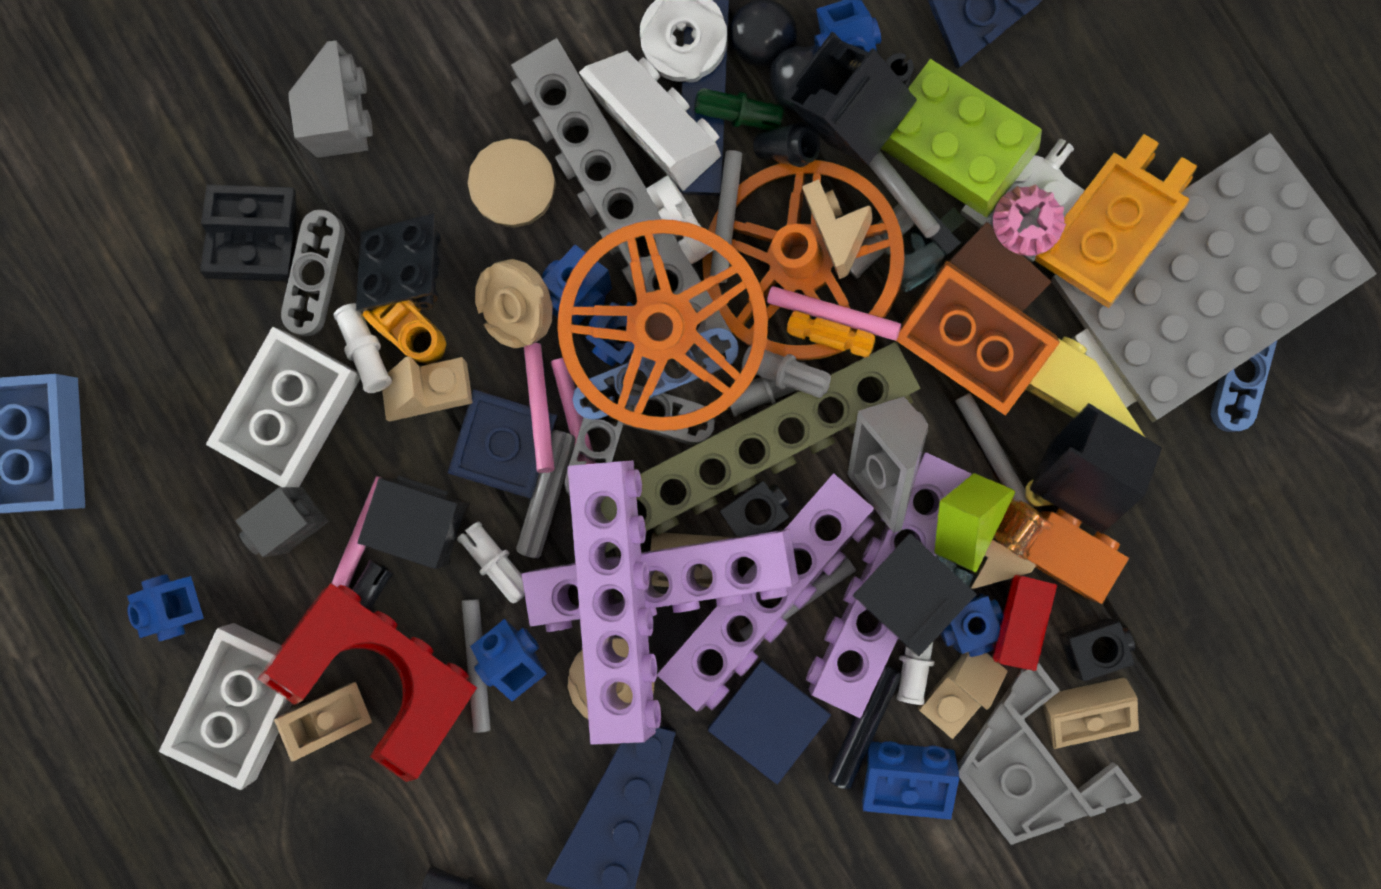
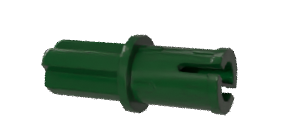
M702 88L697 92L694 102V111L697 114L731 121L733 127H739L742 124L770 131L778 129L783 116L782 105L747 98L746 93L743 92L735 96Z

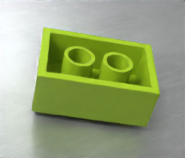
M930 59L908 88L916 97V103L881 149L979 214L988 218L1001 197L1007 193L1040 149L1042 129Z

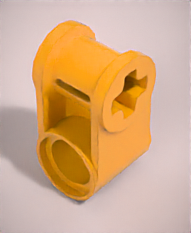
M412 300L373 308L371 311L365 310L362 313V316L379 333L396 345L403 354L419 363H435L445 353L446 341L444 335L420 312L421 309L417 308ZM421 332H429L432 338L430 347L424 352L416 353L413 346L414 339Z

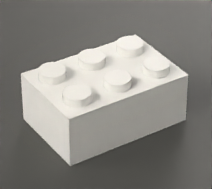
M272 327L206 445L280 487H299L361 379L359 373L290 333Z
M235 623L217 628L159 752L239 790L257 780L279 733L274 719L289 710L292 705L290 701L257 679L282 645Z

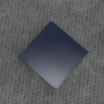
M473 389V403L468 405L448 473L532 499L539 473L536 467L530 407ZM549 413L550 431L552 434L558 415Z
M761 659L709 725L708 731L778 785L831 714Z

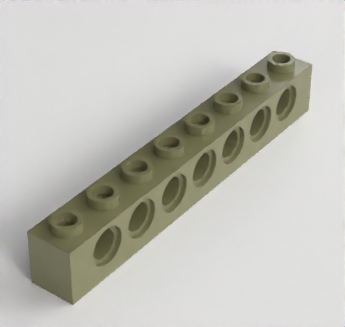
M897 342L830 375L829 389L821 398L799 391L641 473L642 492L641 496L636 498L647 509V516L644 520L646 531L653 528L657 536L680 524L676 516L692 508L694 514L697 515L718 504L715 495L729 488L736 495L757 484L758 482L754 475L770 467L774 475L797 463L793 456L794 454L808 447L812 455L836 443L832 435L848 427L851 434L855 433L857 415L860 410L903 396L910 404L914 401L910 394L921 388ZM870 379L878 385L879 396L874 403L864 402L858 396L857 386L861 380ZM832 399L838 403L841 415L837 422L826 423L819 417L818 406L822 400ZM785 419H793L802 427L801 439L795 444H788L779 436V425ZM755 439L761 443L764 455L760 462L757 464H747L740 458L739 447L743 441ZM716 459L723 464L725 476L720 483L709 485L701 479L699 469L706 460ZM677 479L685 485L686 497L680 504L670 505L662 499L661 487L667 480ZM606 496L601 503V512L610 521L616 517L617 505L612 498ZM611 542L607 544L605 553L614 549L617 556L621 555L619 548Z

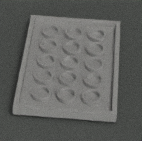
M1271 133L1181 193L1190 199L1187 207L1110 308L1105 307L1058 275H1054L1050 280L1083 327L1089 330L1152 423L1377 274Z

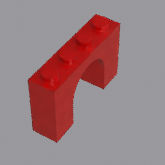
M330 583L321 591L257 679L296 705L304 700L338 653L350 649H368L381 654L396 668L402 682L403 698L398 715L369 757L405 782L416 780L477 687L467 681L469 675L462 668L449 662L445 665L432 656L434 650L427 643L416 637L409 639L397 631L398 625L391 617L380 611L372 613L361 605V598L356 592L344 585L336 587Z

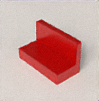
M1017 574L1012 578L998 641H996L992 657L994 662L1036 671L1057 584Z

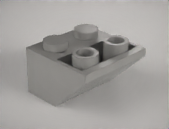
M336 40L328 41L288 93L294 138L317 158L368 151L367 137L373 135L370 114L368 110H363L361 94L367 92L364 71L362 67L356 66L352 54H347Z

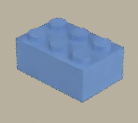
M60 374L0 378V514L85 508L78 378Z

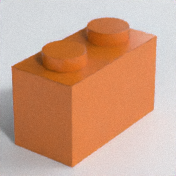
M1060 508L1056 514L1054 512L1042 511L1017 554L1036 564L1035 568L1086 599L1102 604L1129 560L1127 556L1117 551L1120 544L1096 531L1093 537L1079 528L1082 521Z

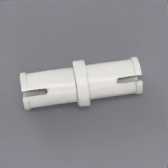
M356 303L340 307L334 312V318L337 320L347 344L344 348L345 354L349 360L354 361L363 383L364 391L375 393L387 388L392 383V380L388 376L378 352L381 348L378 338L371 335L366 320L362 316V311H356Z

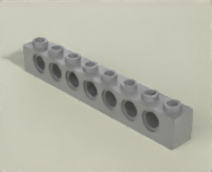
M556 38L511 64L517 79L511 82L515 92L523 105L532 102L539 114L538 117L533 119V122L545 142L547 143L554 139L561 154L557 155L555 159L566 178L569 180L576 177L584 191L577 194L590 218L598 214L606 229L599 232L601 237L604 238L622 227L637 222L660 220L658 208L649 196L645 185L559 40ZM561 89L566 92V97L562 103L551 106L543 102L544 96L548 91ZM583 126L588 129L587 138L581 143L568 142L565 136L571 127ZM595 163H605L611 168V172L605 180L593 181L587 176L589 168ZM617 200H627L634 208L629 217L616 219L609 214L611 205ZM653 234L666 274L674 276L679 283L674 294L678 295L701 282L674 234ZM626 241L610 250L612 255L619 251L628 264L627 267L622 269V272L635 292L630 267L631 258L628 242ZM651 255L640 257L647 293L655 291L653 284L657 276ZM706 290L689 300L697 313L713 302ZM718 310L701 322L700 327L696 330L699 334L714 328L726 329L729 332L731 330ZM718 336L710 339L711 345L720 354H724L727 349L731 348L729 340L722 342ZM694 343L690 350L696 357L697 363L704 366L705 364L702 359L709 356L704 351L698 352L697 345ZM675 360L679 368L683 366Z

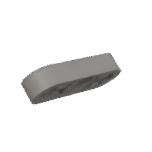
M314 210L308 213L301 223L281 310V319L284 326L289 331L301 336L315 335L325 324L345 236L342 222L326 210ZM324 220H327V226L333 229L331 236L326 235L323 237L320 247L323 251L329 252L328 258L318 253L307 252L309 246L317 250L319 237L313 233L314 226L321 227ZM310 262H320L324 267V278L316 285H307L302 278L303 268ZM299 288L310 294H320L318 301L309 297L307 310L313 313L314 317L312 321H305L303 327H300V321L294 318L295 310L302 311L306 301L305 297L297 295Z

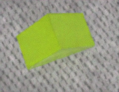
M973 473L939 502L934 553L976 573L1016 492L1009 487Z

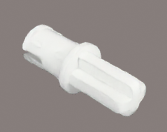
M476 522L466 529L467 534L462 533L457 540L459 543H462L481 566V575L487 574L511 603L514 604L523 599L525 593L522 575L508 559L507 556L510 554L508 550L502 551L484 530L480 522Z
M933 642L920 656H916L907 647H905L904 655L901 654L899 656V660L903 661L896 700L924 705L929 666H934L935 663L934 660H931Z

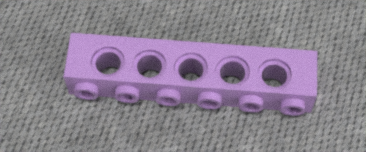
M923 452L902 530H910L923 546L934 556H937L934 551L939 502L972 474L929 453ZM926 489L932 494L934 505L930 512L922 515L915 510L913 498L918 491ZM887 524L879 539L872 537L862 557V561L867 563L860 579L854 576L848 585L843 598L844 601L848 602V606L841 619L835 616L824 639L830 643L823 659L815 657L806 676V681L811 683L808 690L812 696L861 718L898 639L879 621L877 627L872 632H859L856 626L857 617L867 609L853 597V594L896 549L894 539L898 532L893 533ZM848 650L858 652L860 663L857 669L849 673L838 669L837 661L843 652Z
M633 460L568 466L590 744L645 742L656 733V728H659L661 710L658 700H653L652 682H655L657 677V662L655 655L649 654L648 636H651L653 632V615L651 609L645 607L644 589L649 587V569L647 563L642 562L640 543L645 541L646 529L643 517L641 515L638 516L636 498L640 497L642 492L641 475L638 469L634 470ZM606 496L612 498L617 505V514L612 521L606 519L601 512V503ZM609 542L615 544L621 552V561L617 567L611 565L605 558V548ZM611 589L618 590L624 596L625 607L622 612L614 610L609 604L608 596ZM615 635L623 637L628 643L629 653L627 657H621L615 653L612 647V640ZM617 682H623L631 688L633 694L631 703H626L618 697L616 693Z
M833 473L785 528L790 529L793 551H806L812 558L811 568L806 573L798 575L799 583L793 587H788V595L783 596L779 605L774 608L762 606L759 601V592L743 594L744 602L717 606L657 676L696 712L702 710L705 706L713 710L729 692V689L724 684L735 672L743 676L758 659L759 656L753 652L764 639L771 643L787 626L788 623L783 617L791 607L795 605L800 610L817 591L812 584L822 572L830 576L844 561L846 555L841 551L853 538L859 543L872 529L875 522L870 518L875 513L874 507ZM825 518H834L841 524L840 535L832 541H824L816 533L818 523ZM755 563L742 577L743 579L753 581L756 578L757 566ZM740 616L747 617L753 625L752 635L744 642L736 641L730 633L732 621ZM711 649L718 651L723 658V667L714 676L707 674L701 666L702 656Z
M790 529L641 553L642 562H646L649 569V587L644 589L645 607L651 609L653 616L657 615L656 607L672 605L673 613L699 609V601L716 599L717 606H726L744 602L743 594L760 592L762 600L779 598L788 595V587H793L799 583ZM621 556L606 558V560L611 565L617 567L621 561ZM741 557H748L755 562L757 575L753 581L745 580L739 575L737 564ZM576 563L521 573L530 627L545 624L546 632L572 628L571 620L580 619L579 607L572 604L568 597L570 585L577 586ZM698 564H704L711 570L713 580L710 587H703L695 580L694 570ZM655 571L664 573L668 579L669 588L665 594L657 592L652 586L651 579ZM610 592L608 596L610 606L614 610L622 612L625 607V599L618 600Z

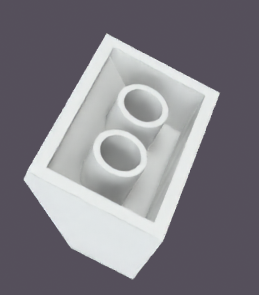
M624 51L587 65L579 72L597 102L650 158L672 178L682 191L689 187L721 157L715 143L719 139L718 134L703 118L696 123L687 114L686 111L690 108L689 104L673 87L668 92L663 89L657 82L661 77L660 74L644 57L637 61L628 51Z

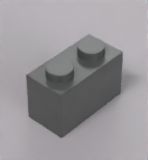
M279 487L235 520L243 530L239 533V536L244 545L256 555L260 553L262 557L289 553L329 522L303 487Z

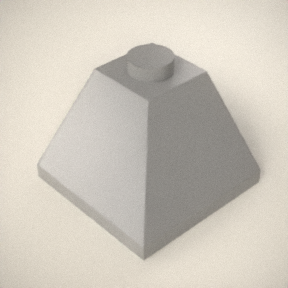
M904 396L858 411L847 473L893 533L902 530L928 432V423L924 416L916 411Z

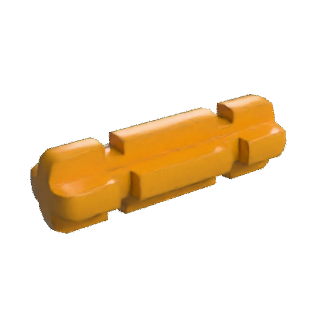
M799 311L792 312L787 324V332L790 335L805 339L807 336L810 337L809 340L842 351H845L847 348L851 350L852 354L865 358L870 356L875 343V336L872 333L859 329L854 332L851 327L819 317L813 320L809 314Z

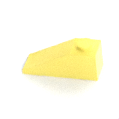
M1063 337L1062 340L1058 339L1060 341L1059 345L1025 390L1072 418L1090 403L1144 436L1097 362L1085 355L1086 347L1068 337Z

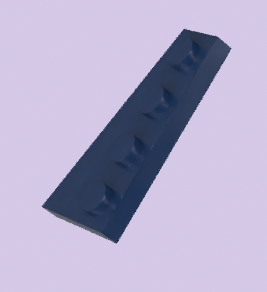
M928 0L956 69L965 64L976 53L990 44L1042 1Z
M660 725L659 728H656V733L645 742L620 743L545 882L571 889H635L676 729Z

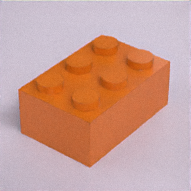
M947 260L902 322L896 340L1005 416L1060 343L1054 333Z

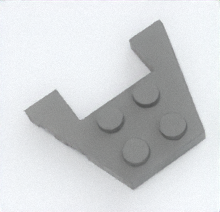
M1039 663L1036 671L1020 670L957 765L959 779L1011 845L1064 827V824L1085 816L1093 817L1106 812L1105 809L1122 803L1130 804L1136 802L1142 797L1119 766L1113 762L1077 789L1027 725L1024 719L1060 691Z

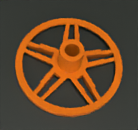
M814 160L804 167L783 163L773 165L752 175L739 185L736 208L749 194L766 183L785 176L796 175L794 190L791 192L786 226L776 231L750 222L745 224L734 220L733 231L771 242L768 252L732 239L731 245L736 250L770 265V270L759 283L764 299L768 296L771 287L778 283L785 290L795 292V290L799 289L803 291L805 296L820 300L815 291L827 284L839 306L850 308L849 302L831 272V268L834 265L812 213L811 224H800L804 194L802 186L805 184V174H813V181L819 179L821 183V175L841 180L860 191L874 205L884 222L870 225L864 239L888 233L889 239L871 245L861 246L856 256L858 258L890 247L891 258L888 278L879 300L868 313L881 318L886 317L893 306L902 283L905 251L897 217L886 198L871 182L844 166ZM718 211L708 229L713 233L716 231ZM713 251L703 257L702 260L704 280L710 277ZM719 284L707 290L713 301L722 295ZM749 297L747 299L749 302L737 318L727 304L720 308L719 312L731 332L745 344L751 346L754 324L750 329L744 326L753 316V308ZM770 304L766 308L768 319L780 308L779 306ZM768 339L765 348L767 351L784 357L788 354L794 355L796 360L821 359L842 352V350L822 344L787 345Z
M660 219L637 222L622 227L599 240L584 254L570 274L562 293L558 312V338L562 357L568 372L580 391L591 403L610 417L622 423L647 430L667 431L689 428L706 422L725 411L745 392L755 377L763 359L768 334V317L764 295L753 270L733 246L715 233L703 227L677 220ZM653 234H675L700 241L721 254L732 266L676 295L671 291ZM645 236L660 290L647 293L636 241L637 237ZM627 241L631 258L630 267L637 297L636 305L574 307L579 288L590 269L607 252ZM734 274H739L742 282L696 313L689 300ZM747 289L753 308L754 335L749 357L742 372L739 373L725 360L722 354L696 331V326L729 303L728 301ZM572 315L627 316L626 330L574 325L572 324ZM572 333L592 335L593 337L629 341L634 344V350L622 383L624 385L618 404L601 393L586 375L577 357ZM694 343L736 380L731 387L727 386L686 354ZM645 357L656 363L633 412L626 409V405L642 358ZM669 359H675L701 380L707 381L723 393V395L709 405L687 414L668 417L642 414Z

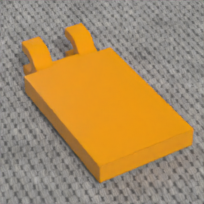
M1143 134L1126 159L1113 153L1064 217L1066 225L1058 242L1048 251L1035 256L1036 262L1107 308L1112 306L1187 207L1190 199L1181 193L1192 181V174L1197 168L1195 164L1181 157L1164 182L1145 171L1155 158L1156 154L1154 151L1159 145L1157 141Z

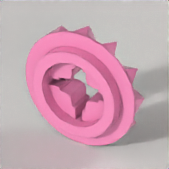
M1036 184L1030 187L1017 186L1002 196L997 203L993 213L994 232L1001 244L1016 254L1025 256L1042 254L1051 249L1062 235L1066 225L1063 216L1064 206L1059 205L1054 198L1053 192L1039 189ZM1037 207L1041 209L1036 220L1040 227L1037 228L1035 225H1030L1019 233L1017 230L1020 228V223L1023 220V216L1019 212L1022 210L1028 214Z

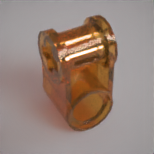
M1014 496L994 538L1012 553L1027 560L1030 556L1028 549L1044 529L1050 530L1053 523L1036 509Z

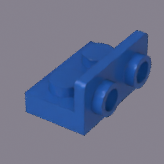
M892 741L883 743L871 742L867 751L868 767L862 797L863 811L951 820L959 782V771L954 750L944 749L939 746L902 745Z

